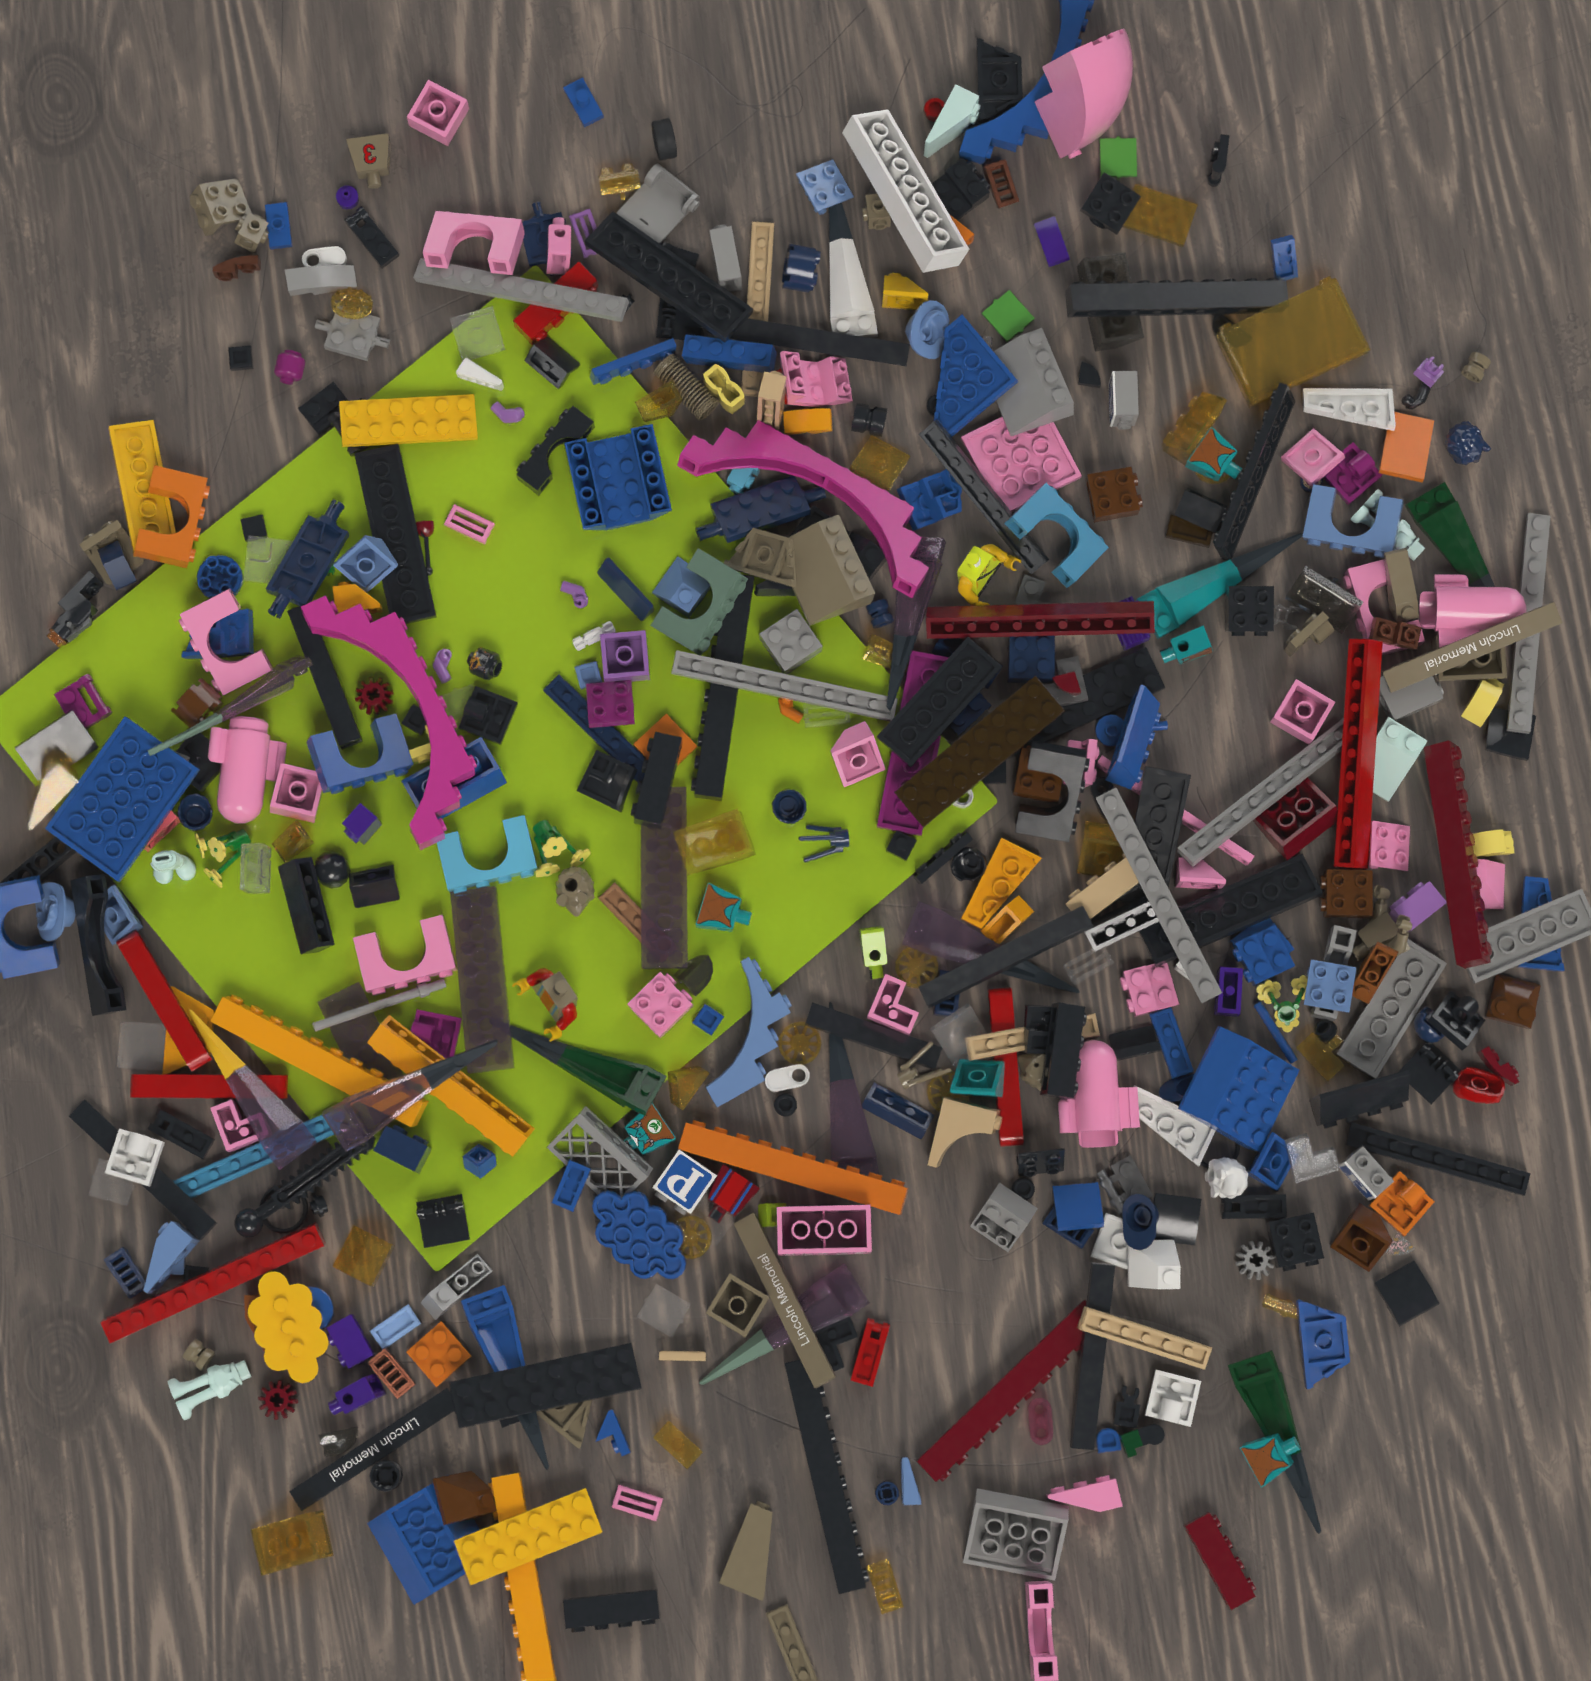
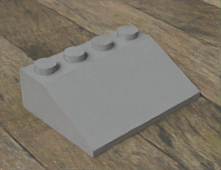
M1042 328L1022 334L994 351L1018 380L1017 384L996 400L1010 437L1074 415L1073 399Z
M977 1488L963 1563L1055 1581L1068 1525L1069 1506Z

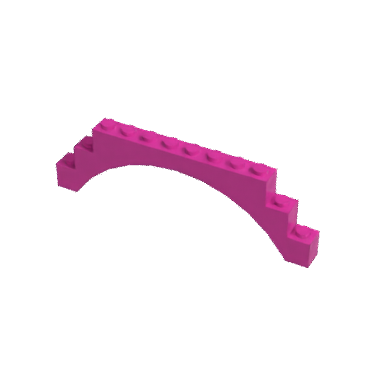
M758 420L746 438L726 427L714 445L693 435L680 453L677 466L696 477L725 469L758 468L797 476L826 489L845 502L865 522L876 537L887 560L894 589L913 598L923 583L929 567L921 561L912 558L918 549L922 537L914 531L905 528L915 507L891 495L887 490L875 486L867 479L852 473L849 469L834 463L828 457L818 454L810 447L802 445L789 435L779 432L771 425Z
M326 596L301 606L302 614L312 634L344 640L367 650L387 664L405 682L418 702L429 732L431 745L430 773L424 796L409 826L420 850L444 840V831L447 828L442 818H437L460 807L459 800L462 799V796L457 786H452L475 776L474 768L477 765L473 756H468L464 749L467 745L463 736H458L455 731L457 725L452 715L447 716L444 710L447 708V705L442 695L437 696L434 690L437 688V685L432 676H427L425 672L427 665L422 656H417L415 652L417 649L413 637L408 638L405 632L407 626L402 617L398 618L396 612H393L373 622L368 609L363 610L361 604L338 614L334 602H329Z

